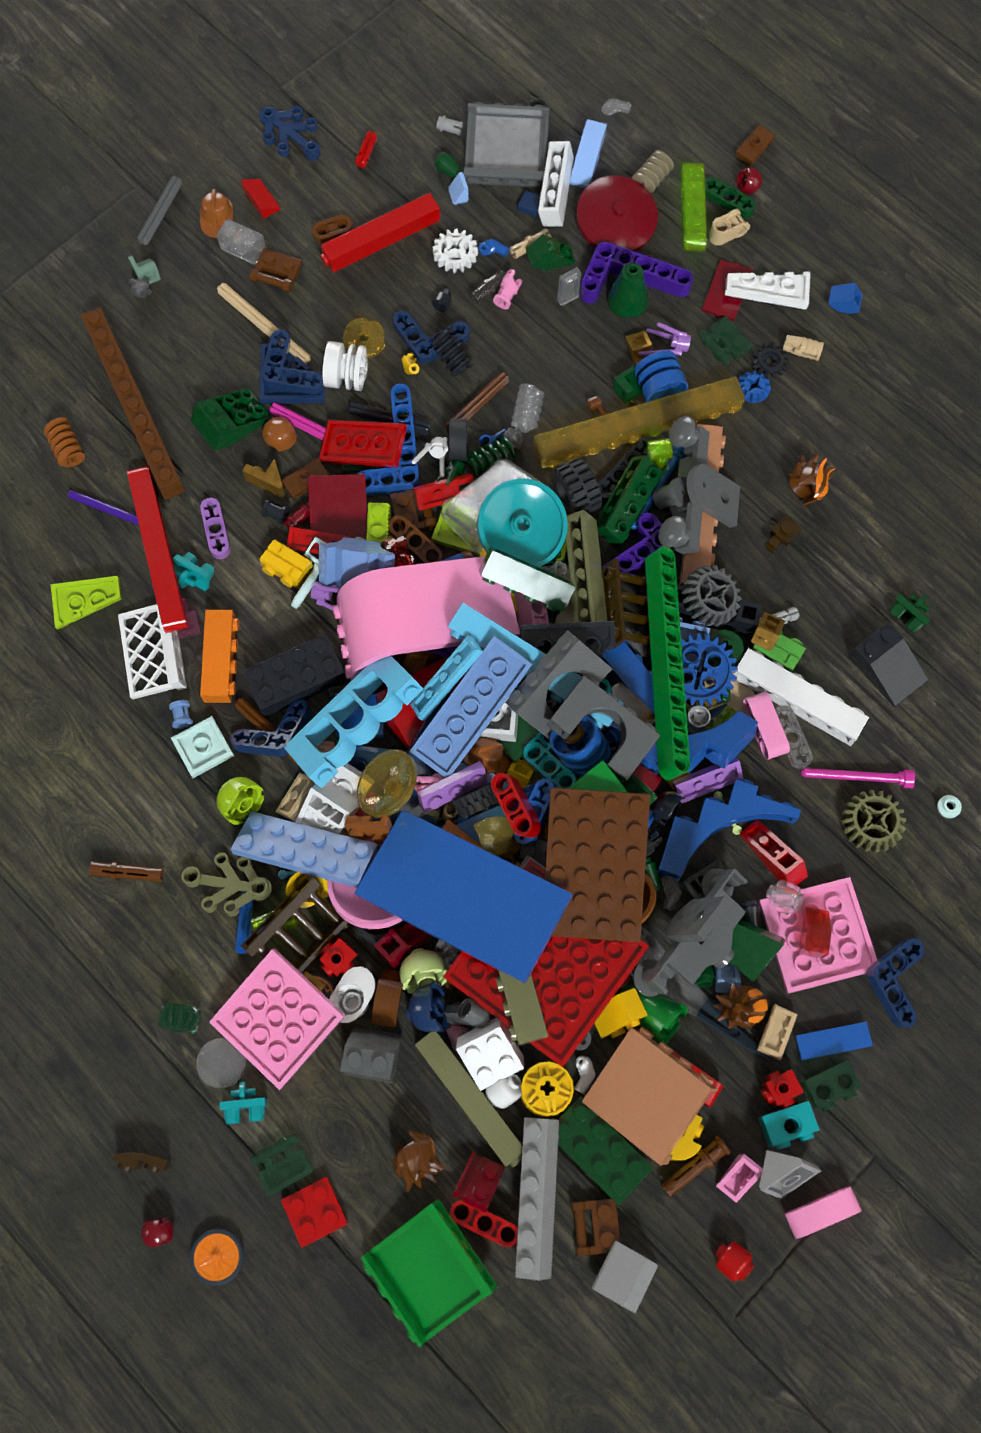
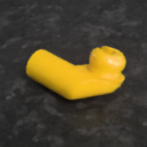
M412 353L404 355L401 360L404 370L408 375L419 372V366L415 364L416 358L413 357L414 354Z

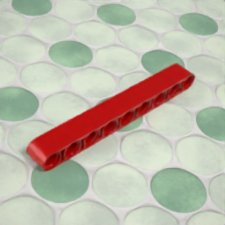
M149 466L127 471L164 632L167 634L188 628Z

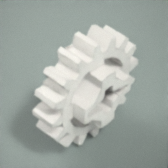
M457 229L454 230V233L447 230V235L439 234L440 240L435 239V246H433L434 260L438 261V266H445V271L452 268L453 273H456L457 269L464 272L465 266L471 268V262L475 263L476 256L478 255L476 240L472 241V235L466 236L465 230L460 234Z

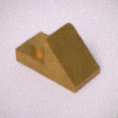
M275 460L272 461L266 473L258 466L245 465L242 470L245 481L284 498L285 492Z
M764 612L751 642L771 651L781 634L785 620Z

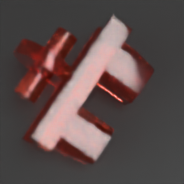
M390 536L382 541L383 548L395 554L394 567L415 564L414 557L410 555L407 540L404 536L397 539Z

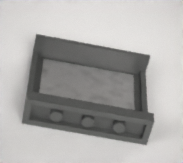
M482 102L468 103L464 167L466 183L542 187L547 158L549 108L542 105L528 107L522 104L509 106L502 103H494L493 105Z

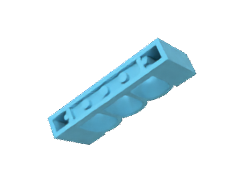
M391 656L377 660L366 666L284 748L306 775L319 787L323 788L338 773L336 768L344 766L352 759L356 751V745H363L372 740L379 730L380 722L389 721L397 716L402 709L403 702L408 705L423 688ZM384 682L388 687L384 700L375 706L366 705L364 701ZM361 706L364 711L361 722L352 729H344L341 723ZM337 729L340 734L338 744L331 751L322 753L316 746L320 745Z

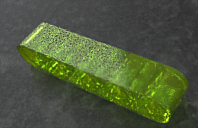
M683 163L681 182L684 251H705L707 234L704 163Z

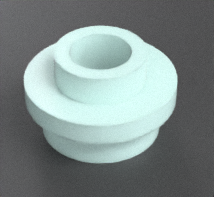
M946 795L938 801L937 809L943 817L954 818L961 812V803L956 797ZM947 803L953 805V810L947 808Z

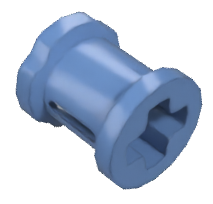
M179 700L169 704V709L172 710L174 719L172 726L175 729H183L193 725V720L190 719L188 710L190 702L187 700Z

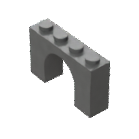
M567 630L505 703L518 716L550 739L552 729L546 724L555 714V711L547 706L546 694L551 683L564 673L578 672L587 678L594 679L599 684L612 668Z
M584 676L546 725L565 740L584 716L599 713L610 717L619 728L621 740L617 751L606 765L619 782L623 784L628 780L660 735L656 732L654 726L641 721L636 712L618 703L619 700L613 694L606 693L599 688L600 685L594 679Z

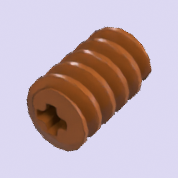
M59 417L50 421L44 428V434L54 456L57 458L58 464L62 467H73L82 463L85 455L82 453L78 440L75 439L76 436L72 432L68 419Z

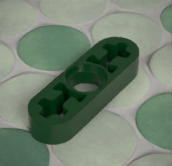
M709 177L704 180L701 192L705 198L729 211L738 209L741 212L740 216L742 218H749L754 214L756 202L753 198L717 178ZM729 194L733 196L734 199L732 201H727L723 198V196Z

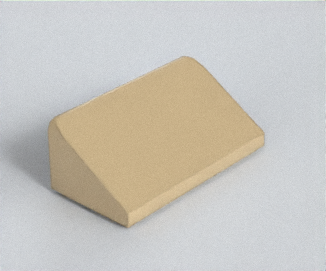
M299 772L275 812L292 822H296L311 787L316 783L307 775Z

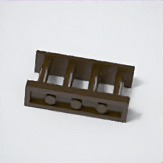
M614 558L602 568L607 621H614L615 645L611 649H615L624 641L645 645L647 657H651L646 572L641 576L619 571V561ZM621 581L639 585L641 595L621 591ZM623 601L640 604L643 615L623 611ZM625 621L642 624L645 635L625 631Z
M307 875L240 946L252 957L255 954H261L265 958L271 951L267 947L266 942L272 936L277 935L298 956L292 965L301 973L339 932L347 929L350 923L344 920L317 893V888L320 884L313 877ZM306 900H311L332 921L323 932L300 911V906ZM289 918H295L315 938L306 950L284 929L283 924Z

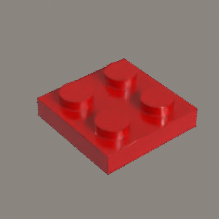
M328 1177L281 1200L301 1248L348 1224Z

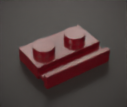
M473 1151L452 1197L456 1198L457 1196L463 1199L462 1202L486 1213L505 1166L484 1156L481 1158L475 1155L476 1152Z

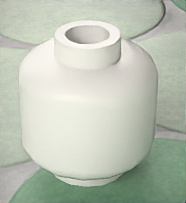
M512 1074L504 1079H498L496 1083L486 1088L485 1095L492 1106L507 1108L522 1095L520 1078L516 1074Z

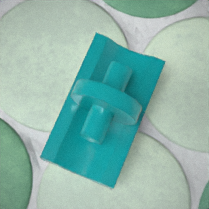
M190 552L184 556L177 554L173 558L179 587L185 588L187 585L191 587L197 586L205 592L209 589L210 579L214 575L213 566L204 563L201 567H198L196 556Z
M240 1082L239 1090H231V1098L240 1097V1100L220 1102V1110L224 1111L226 1124L241 1123L240 1109H249V1122L264 1121L265 1107H268V1099H265V1097L248 1099V1096L256 1095V1088L247 1089L246 1082Z

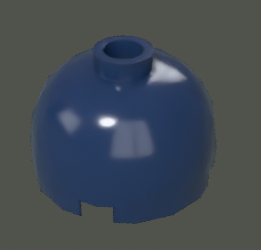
M437 982L417 988L412 993L409 1005L406 1007L407 1018L412 1021L418 1030L425 1033L445 1031L444 1028L449 1026L444 1013L448 1003L443 1005L441 996H444L445 992Z

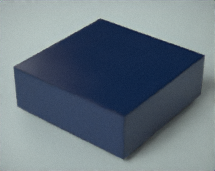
M525 190L518 204V211L537 217L541 196Z

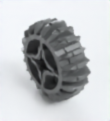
M717 565L698 568L687 577V581L683 584L686 588L681 593L686 596L683 603H687L689 606L686 611H692L691 618L698 617V623L705 622L706 626L725 624L737 614L736 611L741 607L737 603L742 599L737 595L741 589L735 587L737 581L730 579L732 574H725V568L718 570ZM713 593H715L714 596H712L711 598L708 599V596H710V595H712Z

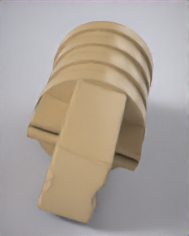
M787 335L783 350L800 357L819 361L824 342Z

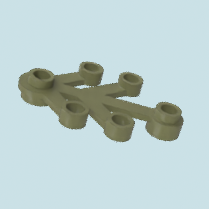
M218 853L214 858V862L223 870L227 878L203 875L198 868L193 866L184 869L181 875L182 881L191 888L197 887L199 884L223 888L211 897H205L202 900L201 907L207 913L214 912L218 903L237 891L246 892L236 900H230L224 904L226 914L233 917L248 902L253 899L263 901L272 892L270 881L257 876L249 858L240 857L236 862L239 870L245 872L250 882L240 881L230 865L229 857L225 853ZM221 858H226L224 863H219ZM244 861L248 862L247 866L241 867ZM197 876L196 880L190 882L191 877ZM259 887H264L261 893H257ZM208 902H213L211 907L206 908ZM235 905V909L229 912L228 908Z

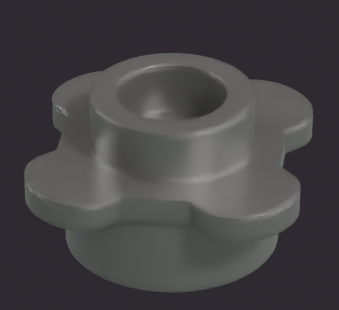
M129 280L131 284L130 292L134 296L145 298L147 294H151L152 291L149 289V283L145 280Z
M508 428L503 437L509 440L513 449L514 447L520 449L523 440L520 428Z

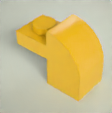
M695 1116L670 1153L673 1156L671 1160L689 1159L700 1150L701 1145L693 1142V1139H698L704 1127L701 1124L702 1117Z

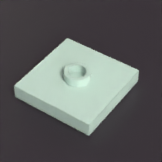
M212 716L171 737L192 778L234 757Z

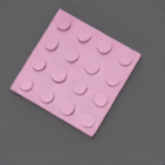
M850 877L758 901L767 931L786 940L783 947L775 955L786 994L867 974L870 965L877 961Z
M272 949L209 1023L280 1090L346 1015L276 949Z

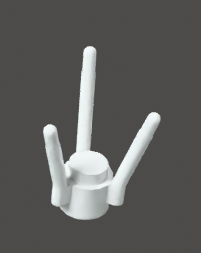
M446 437L433 438L431 444L426 443L424 449L412 460V464H416L429 451L433 457L439 458L440 477L443 478L445 454L448 451V439Z

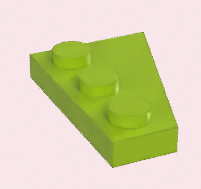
M111 576L51 584L55 628L58 630L121 600L120 577Z

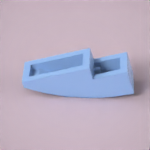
M587 119L576 155L570 184L584 188L591 184L606 135L607 124Z

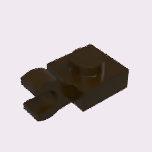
M784 516L771 530L770 534L773 537L768 541L769 544L765 548L773 553L781 543L787 547L801 532L802 528Z

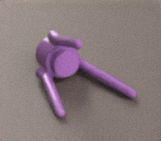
M660 322L657 323V326L673 333V335L650 328L646 329L648 333L671 339L670 346L674 347V349L669 351L674 352L676 355L681 356L682 351L687 352L689 349L691 335H687L686 332L678 331ZM666 350L640 351L639 355H651Z
M315 581L311 589V598L317 600V605L324 606L333 611V605L327 603L326 600H330L333 592L338 593L341 588L336 585L325 586Z

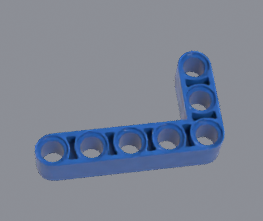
M396 384L391 389L393 422L405 424L407 426L406 435L411 437L404 441L398 468L372 469L358 473L365 474L366 480L371 481V484L366 487V496L406 491L420 485L418 462L412 464V460L417 456L411 393L409 387L405 384ZM400 394L406 395L404 399L396 398ZM402 414L408 415V418L405 420L398 419ZM405 455L413 457L410 461L402 460ZM409 475L415 477L411 482L404 481L405 477ZM385 478L393 479L392 483L390 484H384L382 482Z

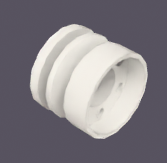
M329 341L325 349L323 362L324 386L339 389L342 380L345 379L347 390H351L354 382V390L361 391L368 370L366 346L359 345L356 353L355 344H351L348 352L345 353L343 343Z

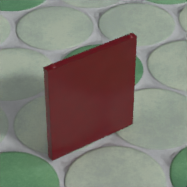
M365 474L308 476L310 530L351 536L353 539L361 537L367 540Z

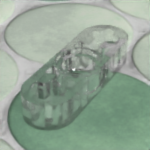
M781 705L775 711L778 717L781 712L783 715H788L786 723L789 727L784 729L785 735L788 732H795L798 735L797 742L792 743L788 741L790 751L787 753V756L793 767L797 769L807 768L813 759L810 747L793 709L787 705ZM781 718L779 720L782 725V728H784L786 723L784 719ZM800 744L802 746L798 749L801 756H806L804 763L796 759L799 755L796 747Z

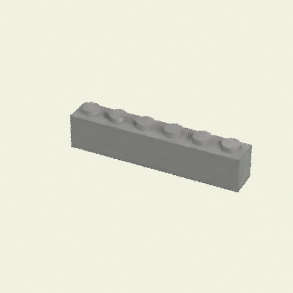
M524 1118L515 1278L531 1280L551 1278L559 1120Z

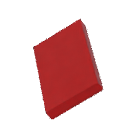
M328 420L319 461L332 464L398 468L407 426L403 423Z

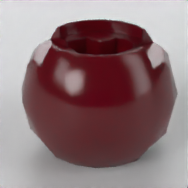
M748 167L738 174L736 182L741 192L753 194L761 187L762 178L757 169Z
M168 1218L146 1221L141 1229L142 1241L147 1247L161 1246L163 1243L169 1244L174 1235L173 1224Z

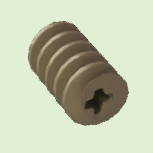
M655 150L631 179L643 185L650 193H653L655 187H658L660 182L665 179V176L669 174V171L674 168V163L665 152Z

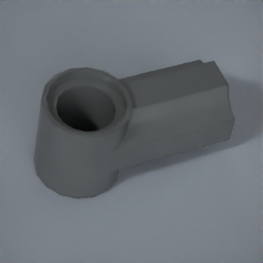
M469 998L463 1002H453L451 1005H447L444 1011L448 1023L453 1025H472L478 1029L486 1026L491 1015L481 1005Z

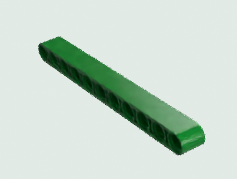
M661 546L646 557L645 567L656 732L660 735L657 740L658 770L665 780H672L689 771L690 754L676 562L671 548Z

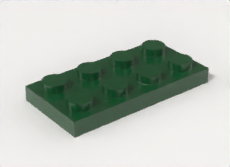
M580 1096L559 1118L558 1146L620 1206L653 1170V1167L604 1119L582 1102L583 1098Z

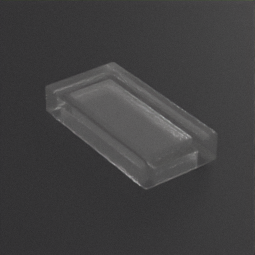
M578 267L559 276L557 301L561 306L579 297L581 271Z

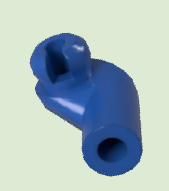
M490 239L480 243L478 250L482 255L498 253L506 257L510 247Z

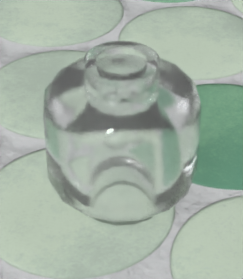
M779 880L775 886L770 885L766 898L770 899V908L786 915H791L794 911L798 912L800 910L804 894H801L799 886Z

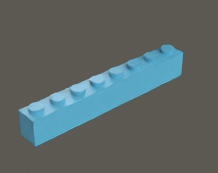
M465 603L461 604L448 625V629L451 630L449 634L452 637L462 641V639L469 635L476 640L482 651L493 636L497 637L533 664L524 677H527L546 655ZM567 672L560 675L549 686L548 692L551 693L549 697L561 704L583 677L575 672ZM599 713L588 715L600 729L603 726L608 728L613 721L610 717Z

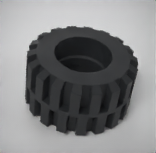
M575 458L552 470L554 489L569 515L581 510L590 513L601 507L602 496L598 482L589 466L582 459Z

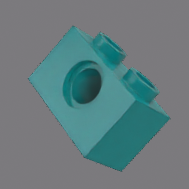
M809 1101L758 1118L768 1147L776 1146L777 1150L791 1146L790 1140L799 1138L800 1142L814 1138L813 1132L819 1131ZM787 1119L791 1120L795 1125V1130L792 1134L784 1129V1123Z

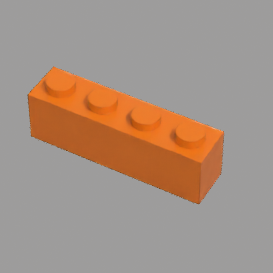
M205 610L200 692L204 703H232V695L236 694V683L233 681V674L237 673V661L234 660V652H238V639H235V631H239V618L235 617L233 610Z

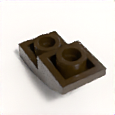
M143 1153L114 1154L112 1160L119 1162L118 1168L130 1173L132 1169L140 1170L144 1162L146 1163L144 1168L158 1173L159 1169L167 1170L171 1163L168 1159Z

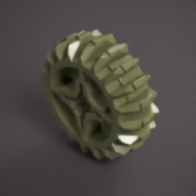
M870 790L868 795L863 791L859 794V797L853 796L851 798L852 802H848L845 805L848 810L842 812V815L846 818L842 820V825L848 826L844 833H851L852 835L848 840L852 842L855 839L857 841L856 848L863 844L865 852H868L871 847L874 853H878L880 848L883 852L887 851L889 846L893 848L897 845L896 841L902 839L900 833L906 830L901 825L906 822V818L900 817L904 813V809L897 810L896 807L899 805V801L892 803L890 801L892 795L883 798V791H879L877 795H875L874 790ZM867 805L877 806L882 810L876 811L871 806L868 807ZM858 811L860 812V817L863 821L861 827H859L857 822ZM887 815L891 824L890 832L887 830L888 826L885 823ZM881 817L877 820L876 824H871L867 827L873 818ZM872 832L877 837L880 836L881 838H873L866 835L865 833Z

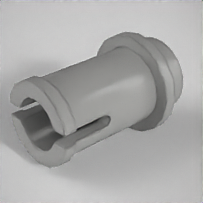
M443 115V117L439 116L436 128L440 129V132L444 130L460 135L461 129L454 128V126L462 128L463 122L448 119Z

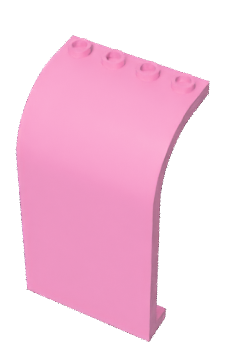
M485 556L383 568L352 578L341 587L337 595V605L333 606L334 618L339 619L340 625H337L338 638H342L344 644L341 645L342 658H346L348 664L345 665L346 678H350L352 681L366 666L391 655L459 646L462 641L455 639L449 634L451 630L448 629V625L462 603H465L519 637L520 631L510 592L504 590L503 585L497 582L495 585H492L482 580L483 576L480 575L479 569Z

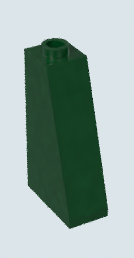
M740 919L733 929L731 949L734 951V956L730 963L754 982L783 947L786 940L781 936Z

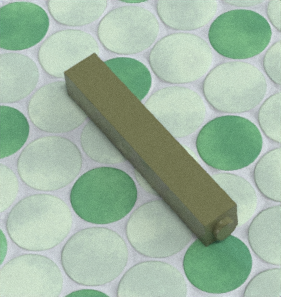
M430 1032L416 1043L415 1046L504 1166L506 1167L510 1164L514 1167L521 1162L523 1146L438 1033Z

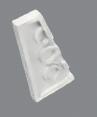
M785 272L784 275L765 273L763 276H756L755 273H728L725 295L807 309L809 304L810 272H803L802 275H794L793 272Z

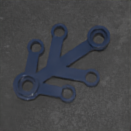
M299 106L292 107L291 111H277L274 107H265L259 112V120L265 125V132L262 135L264 144L273 145L275 143L273 126L279 129L277 152L281 157H286L290 153L287 136L304 149L305 157L308 160L314 161L320 157V146L314 141H307L296 132L305 130L309 132L316 131L318 128L317 120L309 117L305 122L284 123L283 119L299 121L303 118V111Z

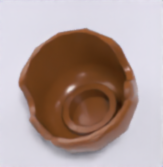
M284 417L271 418L265 423L262 430V437L266 444L278 451L290 449L296 443L298 436L293 424Z

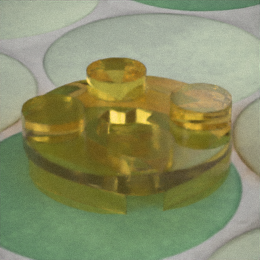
M366 318L355 319L345 328L343 335L344 347L348 352L350 345L355 344L357 353L359 345H364L367 349V359L375 357L385 348L384 330L377 321H367ZM360 336L369 337L365 342L360 341Z

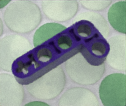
M645 513L640 516L636 533L641 541L615 557L619 561V571L636 575L646 568V557H641L638 553L643 552L648 556L661 547L656 541H659V530L662 523L655 515ZM647 524L650 525L652 528L646 529L642 525ZM627 564L630 568L623 569L620 565Z

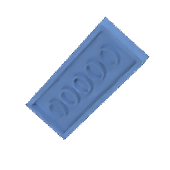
M493 636L483 650V653L474 662L410 752L445 778L451 776L533 664Z
M251 811L231 847V851L234 855L357 888L377 855L379 847L378 844Z

